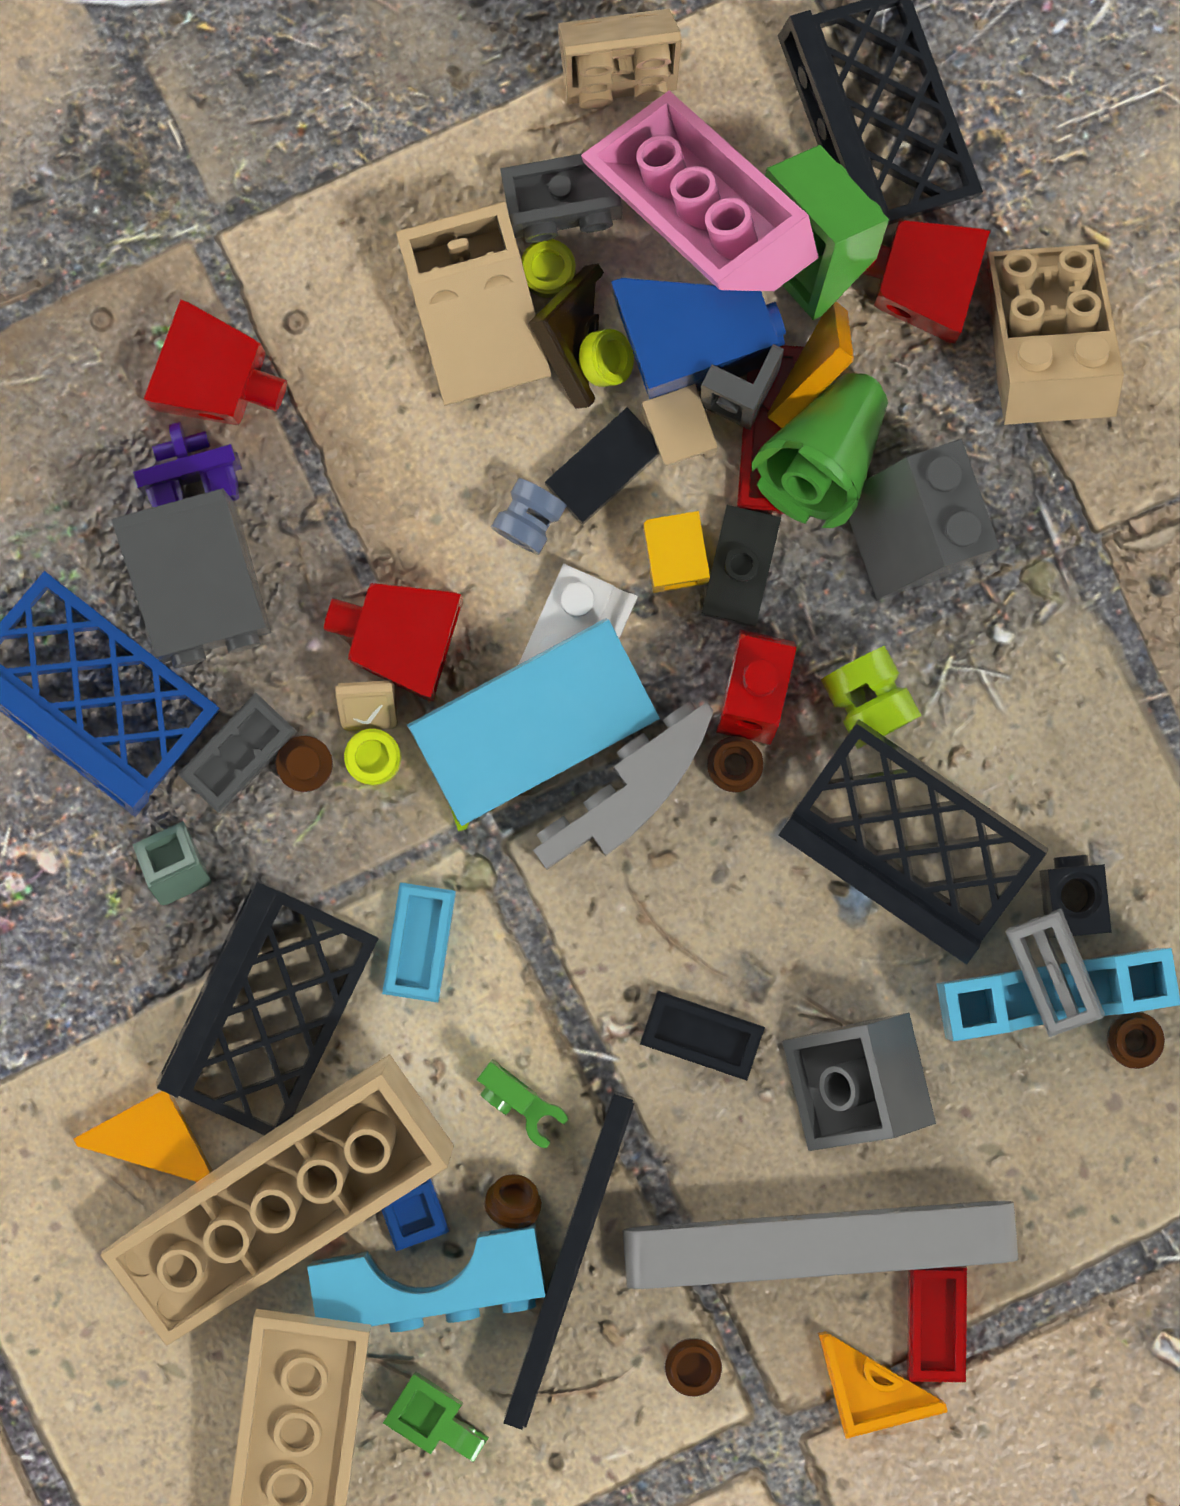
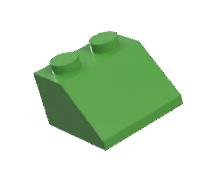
M821 145L770 166L766 169L765 176L809 215L819 258L782 286L812 320L821 317L877 259L889 221L881 207L863 192L849 176L846 169L837 163Z

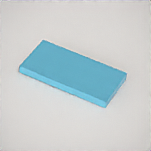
M605 618L407 724L459 824L463 826L660 718L610 620Z

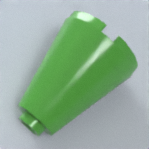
M847 373L842 375L759 449L752 462V471L758 468L761 478L757 486L775 508L806 524L810 516L826 520L822 528H834L846 524L858 506L888 406L887 396L880 383L867 374Z

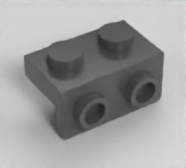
M582 154L500 168L508 215L515 238L524 237L528 243L551 240L558 236V230L580 227V231L583 233L606 230L613 226V220L622 219L621 197L583 163Z

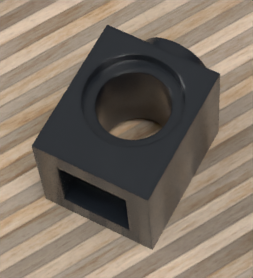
M1088 855L1054 858L1055 869L1039 871L1044 916L1055 910L1062 909L1073 936L1112 933L1105 864L1089 866ZM1072 879L1081 882L1088 893L1086 905L1078 912L1067 909L1061 898L1064 885ZM1052 927L1046 929L1049 938H1056Z

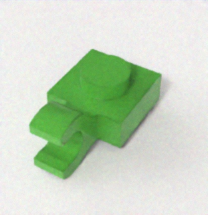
M493 1059L477 1078L485 1086L480 1096L505 1115L514 1108L521 1115L525 1116L527 1134L530 1140L539 1147L547 1148L551 1142L538 1130L537 1124L542 1117L547 1115L553 1116L564 1125L569 1119L561 1107L544 1101L536 1092Z
M417 1372L413 1374L383 1424L429 1454L434 1451L441 1440L472 1462L475 1461L489 1438L475 1427L455 1418L463 1404L462 1401Z

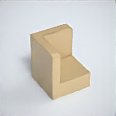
M695 384L642 402V417L646 428L652 432L662 463L665 466H670L702 454L705 459L716 456L718 446Z

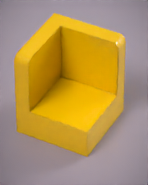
M699 511L652 518L644 522L653 593L709 583L710 574Z

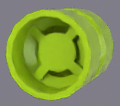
M886 646L873 650L820 679L834 706L846 709L847 715L843 723L848 733L858 719L885 736L922 716L908 688L897 687L895 681L900 673ZM866 685L877 696L868 702L865 699V692L863 690V687ZM860 739L855 744L857 749L868 745Z

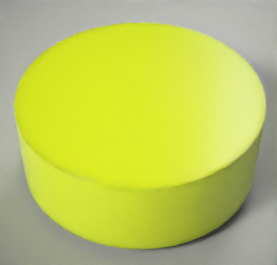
M551 239L532 243L524 251L521 258L529 291L539 297L553 298L576 274L575 258L571 250L558 240Z
M606 329L592 332L584 338L580 346L579 362L584 376L590 383L598 387H607L621 384L629 378L634 365V355L631 344L623 333L615 329Z
M366 729L358 732L349 740L345 748L344 762L348 772L354 779L365 785L377 786L390 781L397 774L401 765L402 757L398 743L391 735L379 729Z

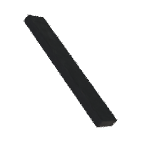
M613 1091L546 1290V1296L543 1299L505 1413L503 1424L523 1430V1427H527L635 1104L631 1096Z

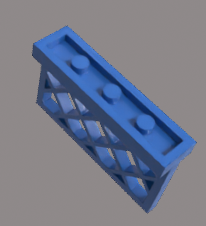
M44 571L0 622V645L6 639L28 637L30 666L5 668L0 664V712L136 818L150 801L149 796L217 716L220 708ZM48 590L65 604L67 623L34 627L32 607ZM72 610L85 619L86 622L73 623ZM26 615L27 627L14 629ZM99 630L109 638L111 658L77 661L76 632ZM68 633L71 662L37 665L35 637ZM116 644L131 656L117 657ZM142 664L153 673L155 692L121 696L118 667ZM112 667L115 696L81 700L78 671ZM72 672L74 701L50 703L40 695L38 675ZM31 676L33 689L18 677ZM160 679L174 690L161 691ZM187 699L202 711L189 728L165 730L162 701ZM156 702L159 731L125 734L122 705ZM116 706L119 735L94 738L84 730L82 709ZM76 710L77 723L61 711ZM180 738L167 753L166 739ZM160 740L162 760L150 775L145 778L128 764L126 744ZM120 744L121 758L106 746Z

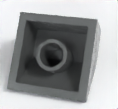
M909 1012L866 1020L782 1041L808 1151L892 1139L936 1124Z

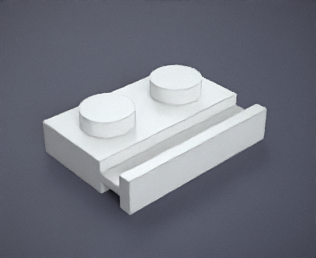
M563 563L519 664L605 618L610 620L620 639L638 596L620 590L614 585Z

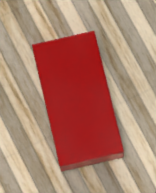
M957 1266L908 1270V1381L966 1382L967 1267Z

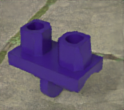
M181 422L169 425L172 441L152 446L157 462L177 457V459L133 472L137 488L145 496H148L152 507L185 499L182 486L202 481L205 493L223 488L233 501L239 499L236 471L241 470L242 466L238 453L234 452L233 446L229 444L192 455L191 452L211 447L206 431L186 436Z

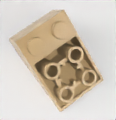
M670 9L558 23L567 104L579 103L583 109H597L612 104L613 98L635 96L636 101L650 102L655 101L667 91L677 90L682 39L681 32Z
M505 202L396 231L444 406L552 377L547 356L529 325V322L536 314Z
M1098 244L988 252L987 263L996 375L1004 425L1116 417L1124 372Z

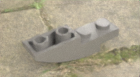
M691 701L687 702L663 719L668 727L663 733L651 741L643 733L617 751L622 761L616 764L613 770L625 787L616 792L611 784L607 785L583 802L588 810L583 816L571 824L563 816L537 834L542 844L533 849V851L546 869L558 863L592 838L604 855L607 856L629 839L655 814L671 795L689 768L704 739L713 714V709L708 702L697 709Z

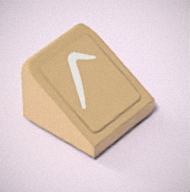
M390 681L338 683V686H335L340 723L344 730L393 729L397 726L396 687Z

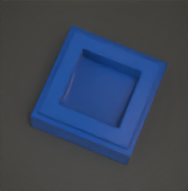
M432 1178L382 1209L396 1252L450 1232V1227Z

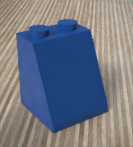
M620 278L611 281L616 306L631 344L649 400L693 384L696 385L698 391H701V385L711 365L737 377L747 375L748 372L755 369L760 370L772 345L774 344L778 347L785 345L783 335L786 334L779 308L776 302L766 305L761 291L719 290L715 285Z

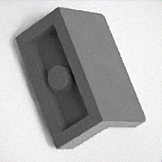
M774 344L772 345L754 384L711 365L701 385L703 407L751 430L780 371L784 349Z

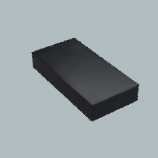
M626 407L545 481V485L557 498L567 505L566 508L584 525L660 454L652 433Z
M657 990L640 1045L747 1081L765 1027Z

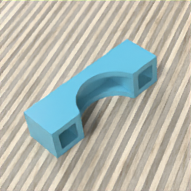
M1153 948L1083 960L1104 1010V1016L1180 1005L1172 948ZM1067 962L1060 963L1079 1012L1086 1011ZM1037 967L1058 1020L1067 1018L1047 967ZM1022 970L936 983L944 1034L947 1040H966L1044 1025Z
M535 1223L520 1229L500 1228L479 1232L474 1253L465 1268L452 1279L431 1287H413L395 1281L378 1267L368 1251L313 1260L307 1266L315 1317L370 1324L371 1327L389 1324L390 1332H403L421 1328L424 1326V1317L445 1314L447 1323L472 1320L480 1317L479 1308L502 1304L503 1313L525 1311L537 1307L535 1298L546 1296V1285Z

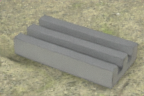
M1062 909L1050 912V914L1043 917L1039 916L1031 919L1022 925L1012 926L1006 930L1012 949L1049 1037L1104 1017V1010ZM1050 927L1054 930L1085 1005L1086 1011L1081 1013L1046 932V929ZM1033 934L1067 1018L1058 1020L1024 937Z

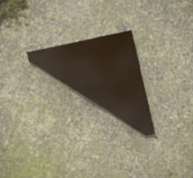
M599 263L585 265L529 322L531 329L575 409L590 407L595 401V396L589 387V381L584 376L580 367L579 351L584 338L599 329V314H594L595 286L604 273Z

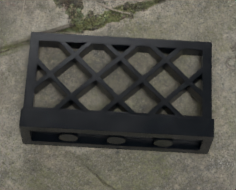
M860 0L812 15L811 10L791 15L778 34V39L816 142L837 163L841 164L863 192L881 207L883 213L889 219L887 226L979 197L983 193L912 0ZM894 6L897 7L904 26L898 41L870 27L876 12ZM867 15L864 23L855 19ZM839 24L858 34L849 55L846 56L829 47L821 28ZM864 38L893 52L883 74L854 60ZM907 38L909 39L911 47L905 45ZM899 56L919 66L923 80L917 92L889 78ZM835 64L842 67L839 75ZM848 71L877 85L867 108L847 98L842 84ZM883 89L912 103L902 125L873 111ZM926 89L928 90L931 99L924 96ZM918 107L938 117L942 131L936 143L908 129ZM854 115L861 118V121L858 126L854 118ZM867 123L896 137L886 159L866 149L861 136ZM902 141L930 154L920 177L892 163ZM945 141H947L950 150L943 147ZM937 158L957 168L963 187L946 191L927 181ZM873 167L880 170L878 177H876ZM887 174L915 188L908 204L891 210L888 209L881 191V186ZM922 192L931 196L918 201Z
M860 719L857 720L803 799L797 804L778 835L966 965L980 948L981 941L1048 852L1047 847ZM859 739L880 753L883 772L853 776L849 753ZM891 761L903 769L892 770ZM841 765L844 778L831 779ZM916 777L927 785L931 804L900 808L895 780ZM886 782L891 810L861 814L855 786ZM846 788L852 815L830 818L814 807L813 804L822 791ZM938 793L950 801L940 802ZM957 810L966 811L975 818L978 836L947 841L942 813ZM933 814L938 842L908 846L902 819ZM893 820L899 848L877 850L867 843L863 824ZM985 825L995 831L996 834L987 835ZM854 826L855 834L845 827ZM1011 842L1029 855L1018 870L994 873L989 845ZM981 847L986 874L955 878L950 851ZM941 852L946 880L925 883L913 874L911 856ZM901 858L902 866L892 859ZM1009 882L999 895L997 883ZM988 885L992 906L981 920L960 907L957 889ZM948 890L950 899L941 894L940 891Z
M255 878L156 1081L157 1089L176 1098L180 1096L262 1135H266L293 1117L379 938ZM282 905L304 916L311 937L279 948L272 925ZM312 919L332 929L317 934ZM343 933L362 942L352 964L330 972L320 941ZM268 935L273 950L258 955ZM314 944L324 974L292 985L282 955ZM276 957L286 988L254 999L247 980L252 966ZM347 974L337 993L333 979ZM327 981L334 1001L328 1015L305 1023L295 992ZM242 987H244L248 1001L234 1006ZM289 995L299 1025L267 1036L257 1006ZM251 1009L261 1039L229 1050L222 1030L228 1016ZM322 1025L313 1044L308 1030ZM302 1033L309 1051L304 1065L280 1073L270 1044ZM219 1038L223 1053L209 1057ZM264 1046L275 1076L242 1087L232 1057ZM224 1060L227 1061L237 1090L213 1098L194 1089L203 1068ZM297 1077L288 1096L283 1081ZM278 1084L284 1106L275 1125H272L252 1116L245 1095ZM240 1097L244 1111L225 1102Z

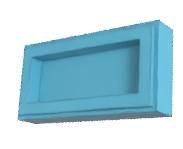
M400 882L382 994L439 1002L456 891Z

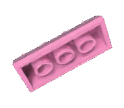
M667 91L581 155L585 165L719 290L775 291L819 258L809 215L671 91Z

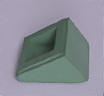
M184 821L132 844L147 886L160 905H168L211 884L209 873Z

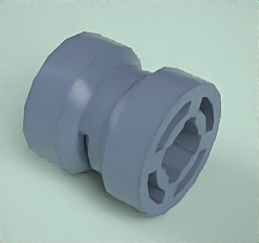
M519 478L510 492L512 497L511 504L507 510L498 513L491 528L512 543L539 555L547 542L545 532L551 523L559 521L567 505L538 485Z

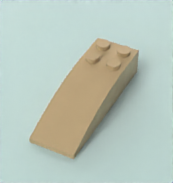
M389 1054L213 1170L102 1251L100 1256L164 1344L168 1346L448 1168L454 1144Z

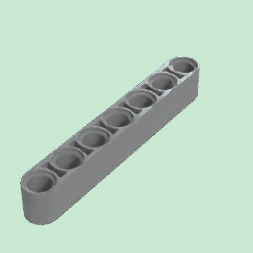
M1013 1201L913 1206L650 1225L623 1229L626 1285L630 1289H653L1014 1262L1019 1259Z

